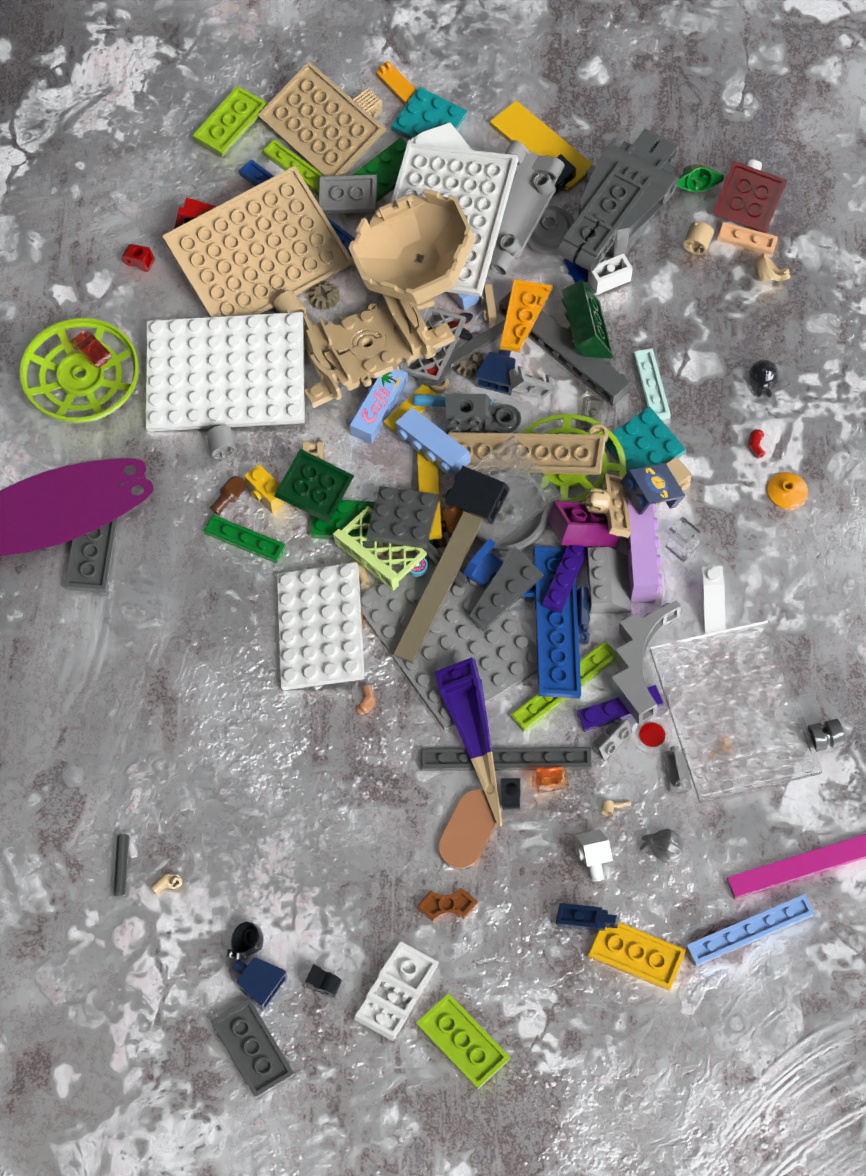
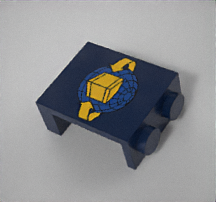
M666 463L631 469L620 481L639 515L643 514L650 504L666 502L670 509L676 508L686 496Z

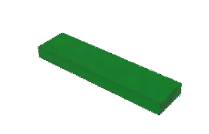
M213 514L203 530L204 534L276 564L286 548V545L282 542Z

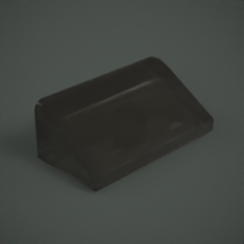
M587 391L579 398L577 415L586 416L601 423L604 398ZM576 420L577 429L589 432V429L593 426L591 423Z

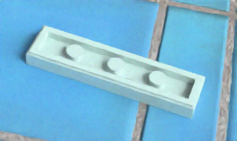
M653 348L633 351L647 408L650 406L661 420L670 419L671 414Z

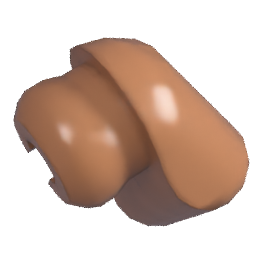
M371 685L362 687L364 698L355 708L359 715L369 713L375 706L376 701Z

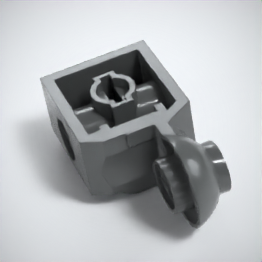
M445 394L446 434H449V432L487 433L489 431L511 433L521 424L522 418L517 408L508 404L490 406L489 396L486 394Z

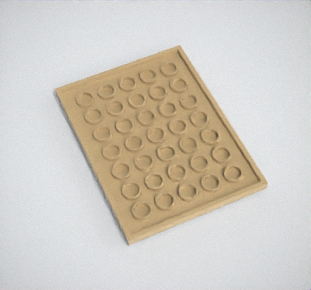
M296 166L162 235L164 243L209 317L264 314L274 308L273 303L280 294L286 291H293L296 295H299L354 264Z

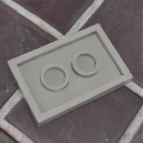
M377 175L320 177L319 206L324 214L375 212L377 209Z

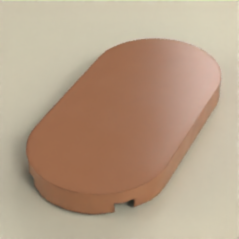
M472 790L462 796L440 838V856L444 863L453 869H465L478 862L497 824L484 790Z

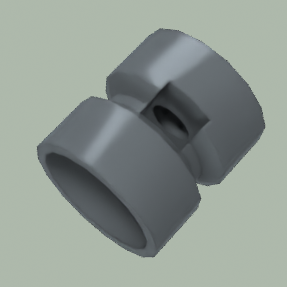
M838 719L825 721L824 725L816 723L807 726L808 740L814 752L826 750L828 746L834 748L845 744L844 731Z

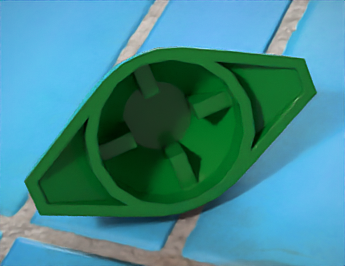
M689 165L683 169L677 187L694 193L703 192L723 182L724 175L705 165Z

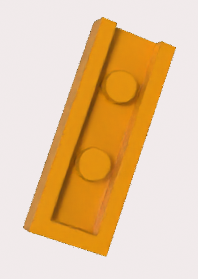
M389 61L378 67L376 77L406 106L417 89Z

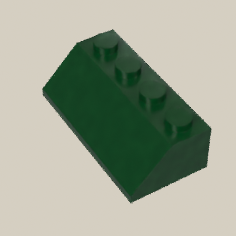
M583 280L562 290V303L567 311L565 312L566 319L570 323L568 330L573 337L571 341L573 348L576 351L579 350L584 357L613 358L599 299Z

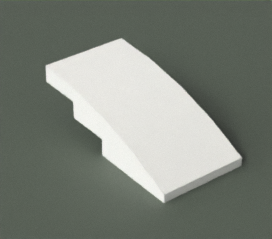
M400 941L380 971L378 979L368 992L367 998L355 1015L354 1020L394 1041L430 981L439 962Z

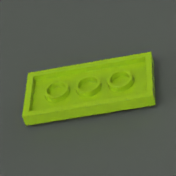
M237 85L192 135L193 140L224 157L258 119V114L265 108L267 102Z
M450 993L416 1022L418 1028L477 1090L511 1058Z

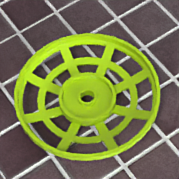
M92 318L68 319L46 328L30 342L24 352L20 366V381L29 402L44 415L67 423L91 422L113 413L130 397L135 389L139 374L138 357L130 339L112 324ZM87 327L95 328L96 332L93 339L80 338L69 340L65 330ZM104 331L118 338L127 350L116 355L109 346L101 342ZM58 334L62 344L52 349L45 359L34 354L44 341ZM79 345L90 346L88 353H74L72 347ZM98 348L106 352L111 359L101 363L95 356ZM65 350L67 357L59 365L51 362L57 354ZM131 356L133 361L131 384L121 383L122 367L120 362ZM30 361L41 366L39 373L41 386L29 388L27 372ZM115 366V381L105 379L104 371ZM47 369L57 372V382L46 384ZM83 371L86 373L84 377H76L78 372ZM101 386L111 388L104 397L97 400L94 393ZM61 388L68 395L64 402L55 398L51 391ZM117 390L127 391L116 404L105 411L102 410L100 405L109 400ZM44 393L51 402L60 408L56 414L42 408L35 401L33 395ZM86 396L90 403L86 405H71L75 397ZM93 408L95 415L86 417H64L68 410L82 411Z
M557 414L534 422L524 429L522 434H537L533 431L534 428L546 422L563 419V427L549 430L543 434L574 433L591 435L584 430L571 428V420H581L593 425L601 423L582 415ZM609 429L608 436L617 449L620 464L608 462L604 450L601 475H599L594 485L586 479L588 476L586 474H543L544 478L539 482L543 490L549 484L560 489V498L546 493L550 503L554 501H584L586 496L592 493L589 492V489L601 488L603 484L602 479L605 473L607 474V470L619 472L620 477L626 475V460L622 446ZM602 430L596 435H604L605 432ZM581 485L586 490L585 493L579 496L568 498L569 489Z

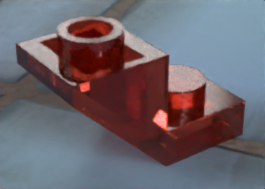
M86 330L70 341L73 348L79 350L88 363L96 368L106 364L112 356L99 340Z

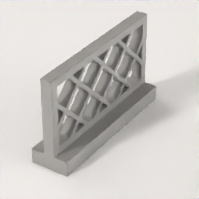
M426 307L420 309L419 312L428 331L445 322L446 324L453 320L459 322L458 326L450 329L452 333H455V341L435 350L436 353L443 350L445 353L444 358L436 360L433 356L431 357L433 362L424 366L421 361L424 358L422 356L411 361V363L418 361L421 366L415 370L408 368L409 366L405 362H400L398 366L399 369L407 372L408 375L438 381L466 322V317ZM433 314L440 316L441 320L432 324L430 318ZM436 366L438 373L434 376L428 374L426 370Z

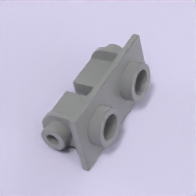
M615 719L605 730L609 736L602 733L593 742L592 750L595 753L600 751L604 761L632 733L628 719Z
M672 746L670 748L671 751L663 752L670 791L691 790L692 786L684 749H679V746Z

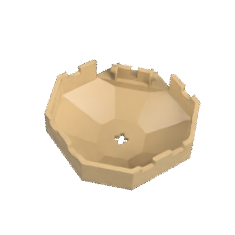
M424 189L423 192L426 198L414 194H405L404 197L393 203L378 207L379 209L375 211L370 224H368L366 218L361 219L356 230L358 234L355 241H351L348 248L368 290L414 304H420L455 287L476 240L457 197L451 195L445 197L439 195L437 191ZM418 255L425 257L422 259V263L414 262L417 260Z

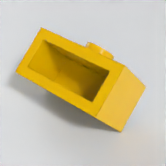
M260 464L244 476L246 488L271 513H274L286 503L274 497L280 484Z

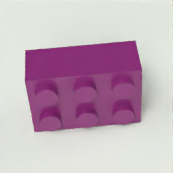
M553 502L547 522L561 545L616 547L620 536L609 534L608 521L605 514L589 512L585 508V502Z

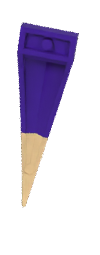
M471 657L435 671L439 692L470 756L497 825L502 827L483 684L479 676L476 660Z

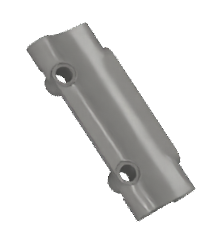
M516 140L511 141L505 154L517 155L518 163L489 266L491 270L500 275H506L513 260L522 254L556 191L555 183L565 166L558 158L530 152L524 144Z

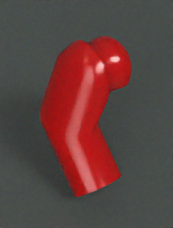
M754 429L750 433L748 446L755 456L760 459L766 454L760 446L764 432L760 429Z

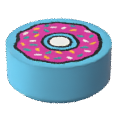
M423 558L409 573L415 577L423 576L428 570L427 560Z

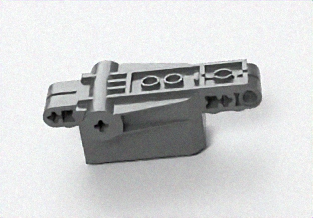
M647 129L642 131L634 144L624 141L619 147L611 142L605 148L595 166L579 202L578 218L563 237L557 254L571 262L576 260L577 265L590 272L594 271L605 254L612 258L623 253L626 256L659 209L671 198L678 185L679 177L673 174L674 166L670 164L676 157L679 146L664 138L661 140L659 135Z

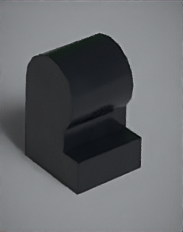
M501 778L502 810H520V778Z
M315 964L312 965L305 981L306 988L335 998L342 983V979L338 976L322 970L321 967Z

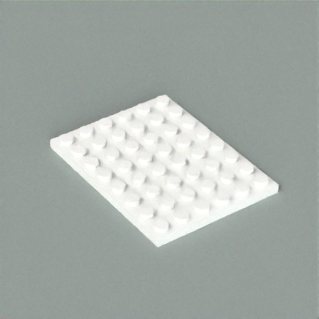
M416 143L407 144L391 203L404 197L405 194H414L426 198L423 192L424 189L437 191L439 195L445 197L449 195L455 196L476 239L455 287L446 292L473 296L482 295L517 167V155ZM418 255L417 260L414 262L422 263V259L425 257Z
M303 312L147 321V432L208 429L219 425L244 427L305 423Z

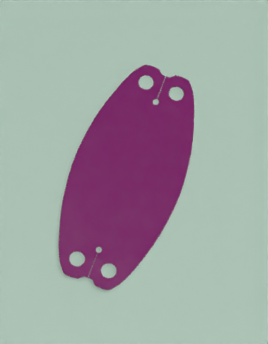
M119 458L68 465L34 475L1 490L0 556L31 552L68 542L101 528L132 510L148 498L154 490L152 482L145 478L146 465L144 461ZM128 465H134L136 472L132 475H126L124 468ZM140 485L144 488L143 493L140 495H133L131 493V489L134 486Z

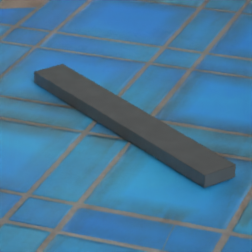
M591 747L492 748L495 770H591L592 768ZM421 748V771H476L466 748Z

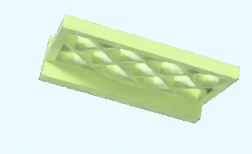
M367 506L343 530L338 529L333 533L334 541L339 548L394 591L399 586V581L427 555V552L422 548L410 546L392 547L390 543L389 547L377 548V541H374L375 548L363 547V541H371L367 540V536H363V529L369 528L370 524H363V519L368 514L372 516L373 509ZM352 529H360V536L351 537L348 533ZM415 550L419 553L415 558L406 559V551ZM404 551V559H392V552ZM389 552V560L378 559L377 553ZM392 564H404V568L397 574L392 570Z

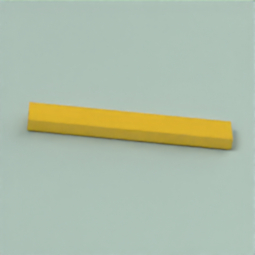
M417 451L419 492L439 494V503L430 540L442 539L438 465L435 462H430L421 451Z

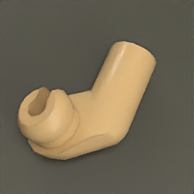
M350 560V561L347 562V564H348V563H354L355 561H354V560ZM357 563L359 565L360 585L366 586L370 583L367 571L362 565Z
M164 874L149 888L154 894L158 895L164 888L177 889L181 887L183 882L179 875Z

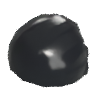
M760 360L750 368L749 378L751 383L757 387L758 397L765 391L766 395L770 398L772 396L771 387L779 379L777 366L769 360Z
M247 921L239 924L232 934V949L227 950L226 957L246 960L248 956L260 951L264 942L261 928L257 924Z

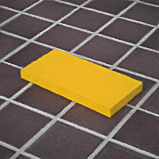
M619 922L618 928L606 927L605 931L600 930L597 932L588 953V958L670 991L686 949Z

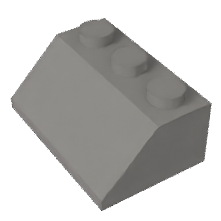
M610 547L588 548L586 559L590 614L631 613L627 555Z

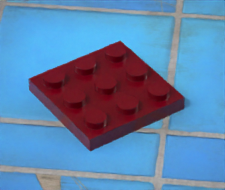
M733 161L712 215L749 229L766 233L787 180Z

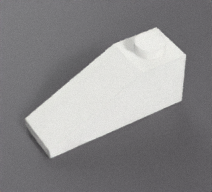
M723 566L702 567L699 578L704 633H725Z

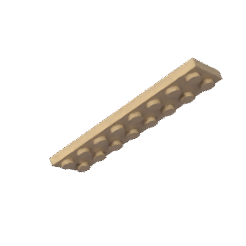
M449 432L450 437L469 451L471 462L466 467L478 472L601 475L606 442L605 435Z

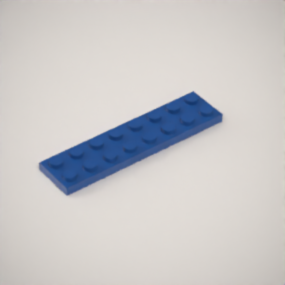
M534 546V565L544 574L543 578L534 585L536 592L538 696L580 699L581 675L576 581L561 614L542 607L566 548Z

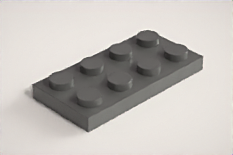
M118 518L101 528L72 540L65 581L66 590L107 593Z
M250 998L211 1020L213 1027L255 1099L295 1076Z

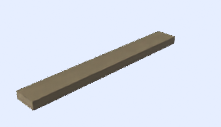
M465 511L463 512L394 652L395 657L412 664L414 663L483 522L482 518Z

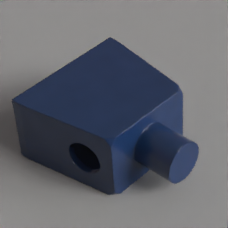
M500 349L498 354L489 352L476 374L475 386L511 396L512 389L509 371L515 369L516 359L510 357L511 351Z
M256 957L248 965L237 960L231 971L240 976L236 982L238 989L250 998L261 1011L266 1009L288 978L285 970Z

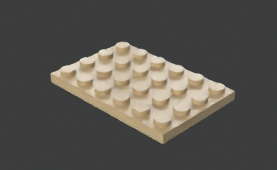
M309 61L258 114L261 120L324 176H344L386 131L379 122Z

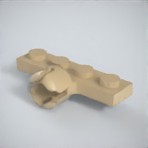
M605 473L602 479L603 489H589V492L592 493L586 496L585 508L589 512L605 514L607 516L609 534L629 538L631 525L627 495L620 484L623 477Z

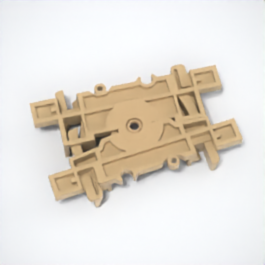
M383 294L385 303L381 304L380 308H378L377 304H370L368 306L369 311H362L346 318L340 317L341 323L338 325L332 324V321L325 325L322 317L319 318V323L314 324L307 315L303 316L306 323L304 325V355L308 354L313 368L321 381L304 390L313 408L332 399H341L342 395L337 385L338 383L346 385L349 391L357 388L361 382L363 386L368 387L372 384L371 378L376 379L393 370L399 371L398 364L400 362H405L409 366L411 361L422 356L425 359H429L436 355L435 350L455 341V337L446 322L428 331L419 310L434 306L433 298L420 304H414L401 299L397 301L396 298Z

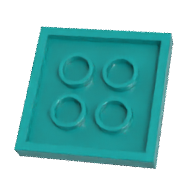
M419 86L392 124L391 130L410 140L424 131L447 123H451L457 130L467 116V110Z
M650 406L612 432L622 446L626 460V472L631 469L667 464L674 458H679L686 453L685 447ZM608 438L605 447L620 464L617 449L613 441Z

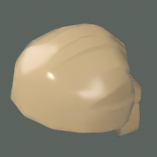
M765 253L758 256L755 260L754 271L760 281L779 282L791 278L788 268L779 270Z

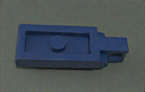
M585 586L577 589L579 644L581 645L589 643L590 633L588 632L590 596L589 587Z
M559 903L556 919L557 927L605 931L606 927L618 928L619 919L617 915L608 914V911L603 910L602 907Z

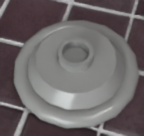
M547 206L527 245L532 250L542 254H556L563 237L575 222L573 216L557 206Z

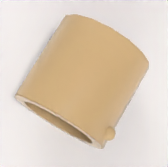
M693 222L683 242L684 248L695 255L705 254L714 234L713 228L704 222Z
M286 291L280 294L273 303L278 313L303 312L305 316L307 309L293 291Z

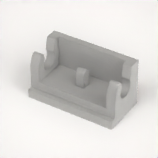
M518 366V372L515 369L509 371L511 389L513 391L543 399L555 390L552 378L548 374L545 375L546 382H544L542 377L537 378L524 374V369Z

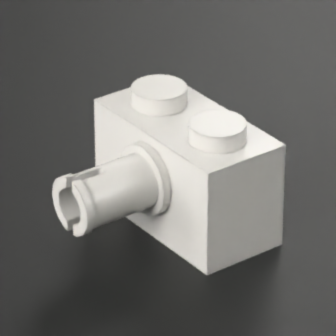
M624 253L609 260L604 256L594 271H589L588 281L596 295L631 281L633 268Z
M600 829L575 835L576 842L573 843L575 854L579 856L580 861L583 860L586 866H589L591 881L603 880L604 875L601 863L613 861L608 838Z

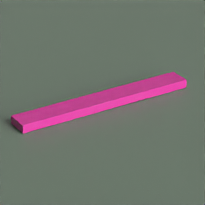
M866 834L727 877L734 899L741 898L865 859Z

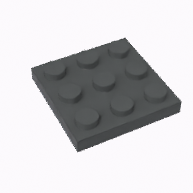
M379 486L366 535L367 540L427 549L439 503V494Z

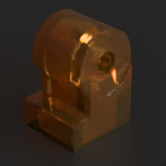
M536 768L538 793L561 790L569 786L566 768Z

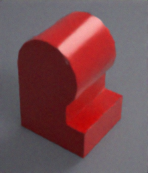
M129 244L121 260L128 266L139 267L141 271L148 272L155 261V257L150 247Z

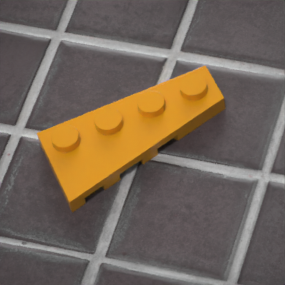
M514 279L500 349L514 352L521 351L552 291V285Z

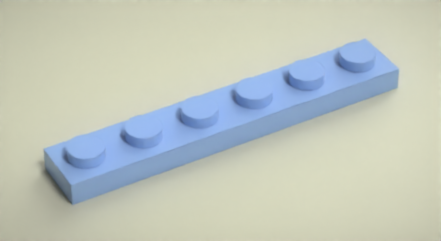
M803 894L692 942L686 946V949L695 967L808 919L814 916L815 912L806 895Z

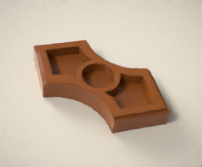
M462 888L450 895H440L430 891L417 905L416 909L432 922L445 915H455L465 919L476 907L478 901Z

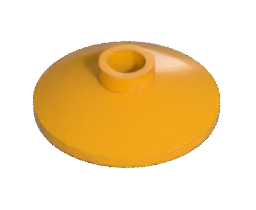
M789 472L773 476L767 486L769 499L776 506L784 509H793L800 506L806 500L808 493L804 480L798 475Z

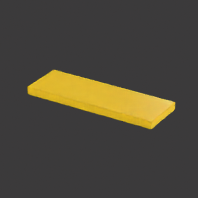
M517 100L490 121V126L510 143L513 140L519 141L530 152L542 156L556 158L562 154L576 168V177L564 187L568 192L586 178V170L593 165Z

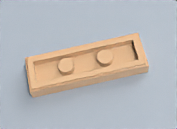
M722 222L717 241L771 256L778 239L774 235Z

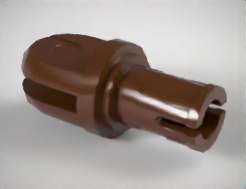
M232 476L220 488L221 495L210 506V509L215 514L220 516L229 503L237 501L246 488L244 479L240 476Z

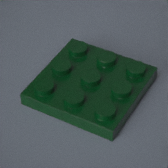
M300 449L274 497L330 523L354 475Z

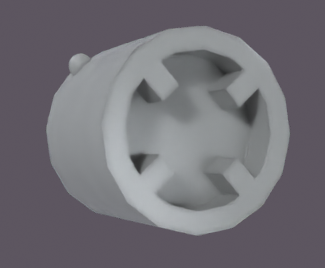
M215 426L206 433L205 438L208 440L212 457L215 459L229 458L237 452L233 437L234 432H232L229 426Z

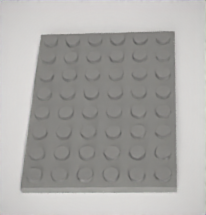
M447 546L437 550L443 555ZM468 554L459 569L468 582L462 588L453 582L413 664L395 657L394 652L437 566L425 556L428 570L423 576L415 577L407 573L399 581V586L394 591L381 582L360 595L364 619L444 730L455 723L439 692L435 671L468 658H474L480 679H482L485 705L537 673V647L509 609L484 632L469 618L470 613L489 586V582L482 587L464 574L471 560Z

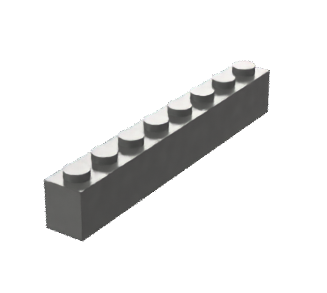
M511 292L499 302L498 313L504 318L507 315ZM541 310L528 337L613 407L629 392L630 382L628 378L618 373L609 362H605L601 358L584 357L579 350L576 351L572 346L571 341L573 337L569 330L558 324L553 316L547 315Z

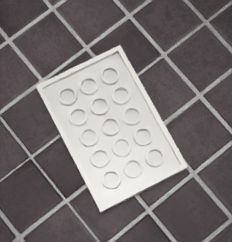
M357 562L277 574L281 688L283 690L364 679L359 565Z

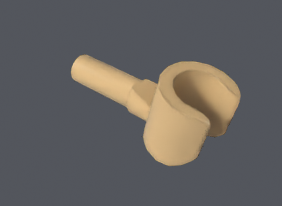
M607 800L601 806V814L605 816L613 815L614 809L631 806V802L614 803Z

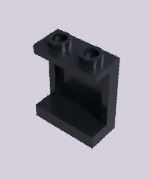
M462 466L461 470L455 475V482L452 488L446 493V504L449 507L453 506L480 517L486 523L493 525L510 488L505 482Z

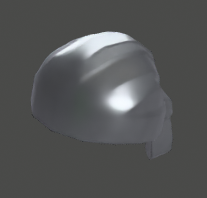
M671 829L660 830L655 834L642 837L645 843L640 846V850L645 853L651 850L653 855L662 861H675L683 853V840L678 833Z

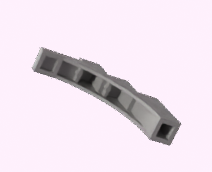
M677 600L664 604L653 613H647L642 619L638 613H635L632 616H626L619 622V634L626 643H622L615 649V661L622 670L616 672L611 677V688L638 724L657 715V703L649 693L643 678L642 662L646 649L656 633L663 626L680 618L681 605Z

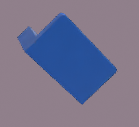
M490 538L470 560L464 571L466 576L482 587L493 577L494 569L500 568L503 564L502 560L491 553L496 542Z

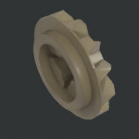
M327 282L312 286L309 292L310 303L315 308L321 310L333 308L340 298L339 290L334 284H328ZM321 291L327 294V300L324 296H321Z
M476 352L454 365L456 372L463 377H476L479 368L484 362L482 353ZM472 358L473 364L471 363L466 368V361Z

